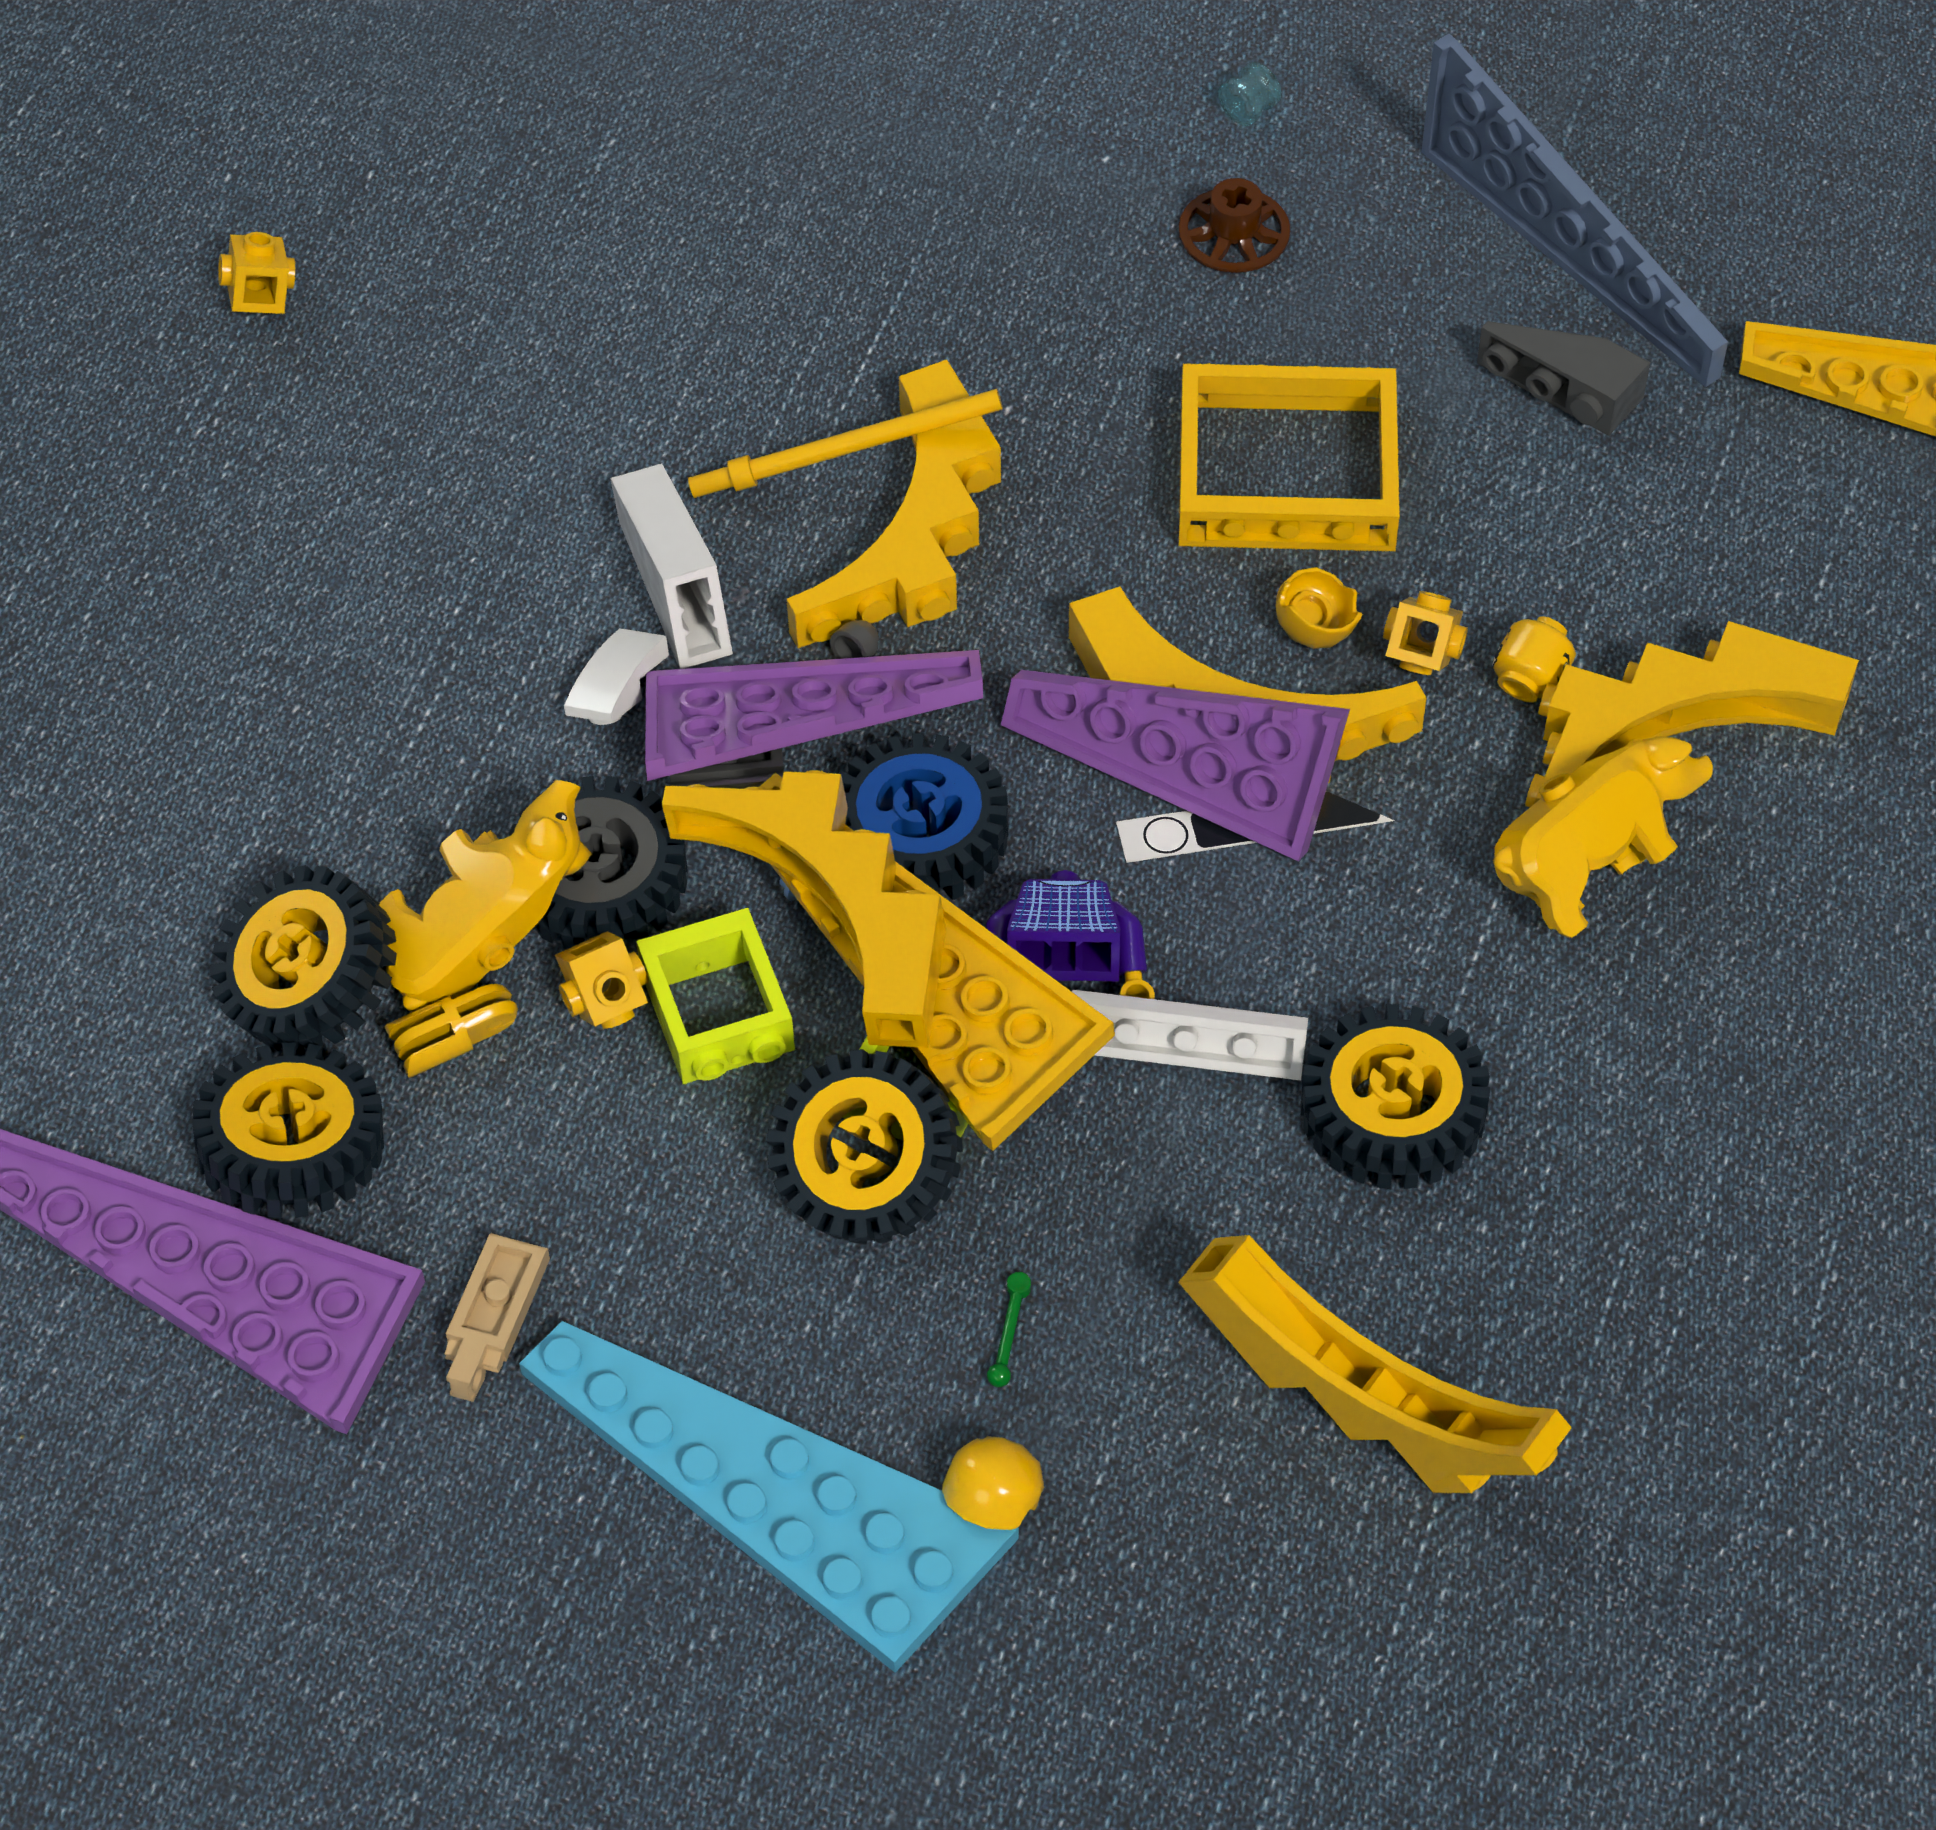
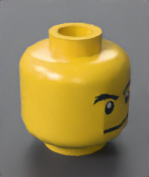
M1540 616L1537 620L1523 619L1513 623L1496 652L1492 664L1496 675L1499 677L1497 680L1498 685L1510 696L1524 702L1533 703L1538 698L1542 699L1547 684L1557 685L1565 665L1572 666L1576 652L1572 642L1566 637V628L1558 621L1545 616Z

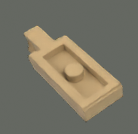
M492 1233L489 1234L446 1332L448 1344L445 1350V1359L453 1361L446 1380L450 1383V1396L474 1402L485 1380L486 1370L499 1373L503 1366V1361H507L549 1263L548 1248Z

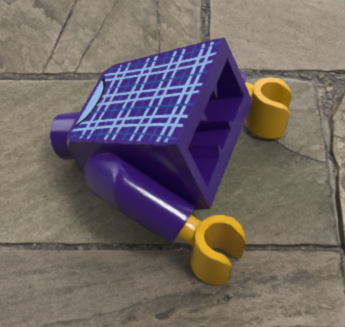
M1067 870L1058 871L1049 879H1029L1023 882L1018 898L1009 900L992 914L986 922V929L1055 980L1119 981V975L1125 976V984L1122 986L1119 995L1155 999L1153 987L1148 982L1142 980V974L1147 972L1142 924L1124 905L1118 901H1112L1107 883L1101 880H1081L1076 873Z

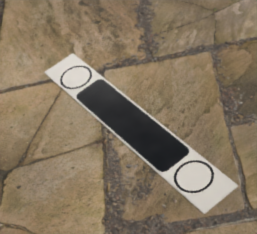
M1326 791L1313 834L1395 820ZM1189 811L1116 822L1126 863L1257 843Z

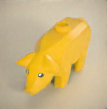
M1662 736L1647 739L1638 738L1631 740L1625 747L1586 762L1571 774L1564 773L1553 777L1539 788L1542 798L1515 819L1503 831L1496 843L1493 863L1498 878L1510 890L1533 899L1537 906L1541 908L1542 918L1549 929H1556L1559 934L1567 938H1573L1588 925V921L1581 912L1585 905L1580 901L1591 870H1597L1610 864L1621 875L1631 867L1642 863L1646 858L1650 864H1657L1665 860L1676 850L1678 846L1670 837L1666 826L1663 802L1684 798L1706 783L1713 773V765L1707 755L1698 758L1690 757L1689 754L1692 752L1691 744L1678 738Z
M555 780L523 811L514 833L507 838L498 839L496 834L490 830L488 833L484 831L473 842L470 836L462 829L454 831L441 843L439 850L453 876L434 891L427 900L421 914L416 913L406 904L405 897L399 889L391 891L380 902L379 906L387 912L391 920L387 925L395 931L396 942L387 945L397 953L395 965L386 966V972L392 977L391 983L393 987L402 994L403 1006L407 1010L414 1012L445 997L450 996L451 999L469 992L489 971L498 970L505 966L514 955V947L546 914L560 881L565 876L577 872L584 866L592 853L580 841L575 819V799L580 791V786L567 781Z

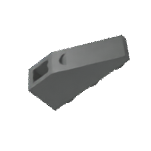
M1487 321L1481 328L1477 363L1487 368L1492 374L1507 379L1530 392L1537 399L1554 405L1575 417L1579 422L1590 425L1608 436L1644 398L1651 363L1607 338Z

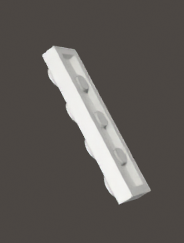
M1072 990L1075 995L1114 1023L1115 1036L1095 1056L1301 1081L1308 1018Z

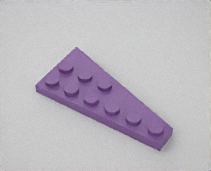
M979 650L649 671L646 674L645 764L647 781L982 699L983 679Z
M1021 670L1011 679L1001 726L1299 862L1308 852L1350 709Z

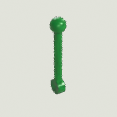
M1023 1272L1012 1273L1007 1279V1292L1010 1295L996 1362L987 1371L989 1383L997 1388L1006 1386L1011 1379V1372L1007 1365L1022 1299L1026 1298L1031 1291V1279Z

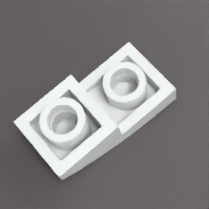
M619 628L602 644L580 673L564 704L565 715L589 719L591 723L597 725L611 724L620 720L623 714L642 700L640 679L645 677L650 670L669 656L666 636Z

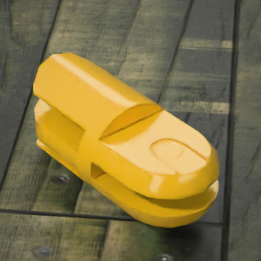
M489 984L454 999H451L450 996L387 1023L384 1028L389 1038L396 1040L394 1042V1049L401 1060H405L403 1068L409 1078L463 1055L473 1050V1044L508 1028L514 1023L518 1011L517 1004L510 1000L511 992L503 985Z

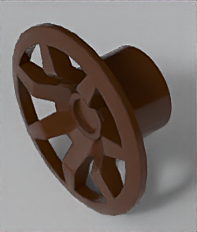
M1242 178L1223 180L1213 190L1193 199L1184 209L1179 221V238L1188 254L1199 263L1223 272H1249L1269 265L1284 252L1290 237L1289 219L1282 207L1271 197L1263 194L1256 184ZM1195 213L1208 222L1204 226L1188 231V224ZM1273 215L1280 225L1281 233L1266 228L1262 223ZM1214 236L1218 238L1211 256L1200 251L1193 243L1206 242ZM1255 237L1260 243L1276 245L1270 252L1258 258L1252 238ZM1231 244H1237L1246 262L1232 263L1221 260L1227 254Z

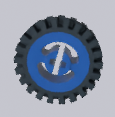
M912 733V747L903 748L900 736L898 735L887 738L888 753L883 754L878 745L874 743L865 748L866 763L855 755L848 762V774L840 772L848 806L845 823L854 831L865 829L876 833H890L895 861L939 894L940 889L947 887L952 900L964 896V880L975 890L984 883V870L990 874L995 872L999 866V855L1004 857L1007 848L1008 795L1006 786H1002L1001 774L997 768L989 770V759L980 752L971 759V745L959 741L953 752H949V737L936 734L934 746L925 747L924 733ZM909 801H913V810L911 811ZM930 826V837H927L926 827Z

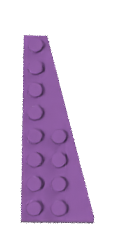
M0 1129L1 1211L335 1431L344 1434L348 1433L425 1283L421 1269L256 1214L253 1215L241 1209Z

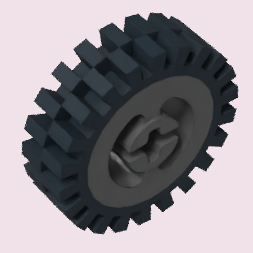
M594 776L581 777L583 791L579 792L575 799L574 813L580 841L591 851L592 855L581 869L573 873L574 881L566 877L560 881L546 914L532 931L540 926L542 938L550 943H553L557 936L561 934L564 949L578 945L580 938L587 941L607 931L621 937L624 944V934L629 932L632 933L636 941L648 938L647 924L651 923L657 930H661L668 923L666 910L676 913L681 905L680 893L685 894L686 873H688L684 840L670 839L662 808V799L654 791H651L643 798L642 785L630 780L623 793L620 791L619 777L606 776L604 790H596ZM526 805L525 808L519 813V816H520V817H521L523 811L528 807L527 805ZM516 824L512 825L509 836L514 833ZM621 847L636 857L633 866L626 874H624Z

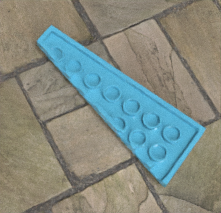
M561 1321L519 1363L521 1374L895 1673L1019 1539V1528L1012 1530L986 1529L965 1521L947 1506L942 1490L564 1321Z

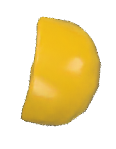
M1318 567L1295 571L1280 586L1277 592L1276 613L1279 624L1291 640L1312 649L1331 648L1347 638L1363 614L1357 612L1358 592L1353 588L1344 586L1342 581L1334 574Z
M987 1436L984 1439L977 1438L960 1448L955 1454L945 1476L942 1493L947 1506L965 1521L986 1529H1016L1021 1525L1028 1511L1037 1508L1044 1489L1041 1465L1019 1443L1003 1437Z

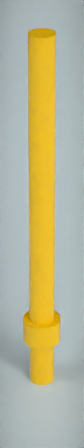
M993 389L751 459L749 455L728 460L727 467L689 477V487L694 498L734 487L736 492L757 486V480L1003 410L998 390Z

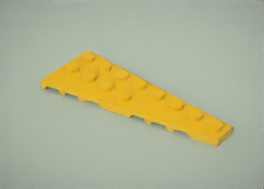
M1751 321L1745 322L1739 366L1740 375L1936 437V345Z
M774 773L759 787L766 790H780L782 777ZM845 824L844 831H846V832H853V831H854V830H852L850 827H848V826ZM895 861L896 872L893 892L901 893L907 890H917L926 894H939ZM771 865L864 986L863 966L852 941L839 920L805 885L781 869ZM940 895L946 930L929 1047L910 1048L983 1144L994 1151L1115 1036L1114 1023Z

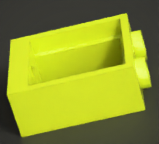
M749 908L636 941L638 956L648 976V983L645 985L682 1084L696 1080H713L729 1070L755 1062H771L778 1059L784 1053L795 1050L792 1017ZM748 961L768 1013L688 1037L669 985Z

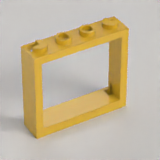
M1210 363L1183 364L1180 432L1179 546L1396 551L1400 517L1396 368L1223 365ZM1198 407L1379 412L1380 499L1197 495ZM1191 521H1206V525L1190 524ZM1370 525H1384V529H1370Z

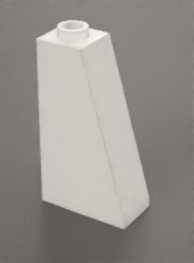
M663 464L610 478L619 523L679 668L684 669L732 655L716 563Z

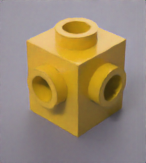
M250 232L246 235L230 234L229 252L219 256L218 281L220 286H227L232 312L285 313L287 289H293L295 284V259L286 256L282 237H273L263 232Z
M1419 591L1417 599L1408 597L1401 601L1398 608L1391 607L1386 620L1383 639L1389 640L1385 656L1401 660L1399 667L1410 672L1431 675L1433 669L1440 671L1449 665L1450 658L1459 659L1463 651L1468 627L1460 625L1463 611L1450 608L1452 599L1426 591ZM1424 621L1437 625L1439 631L1436 640L1429 641L1422 637L1420 626Z
M607 931L555 955L566 981L559 984V991L572 1017L580 1015V1018L595 1027L601 1024L603 1029H608L631 1020L635 1016L633 1009L648 1003L642 988L643 985L648 983L645 968L636 952L628 953L621 937Z

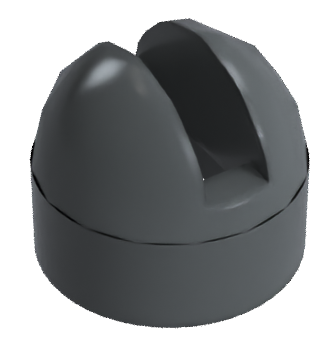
M855 619L843 624L833 633L830 644L833 653L838 659L874 657L878 649L879 636L877 629L868 621Z

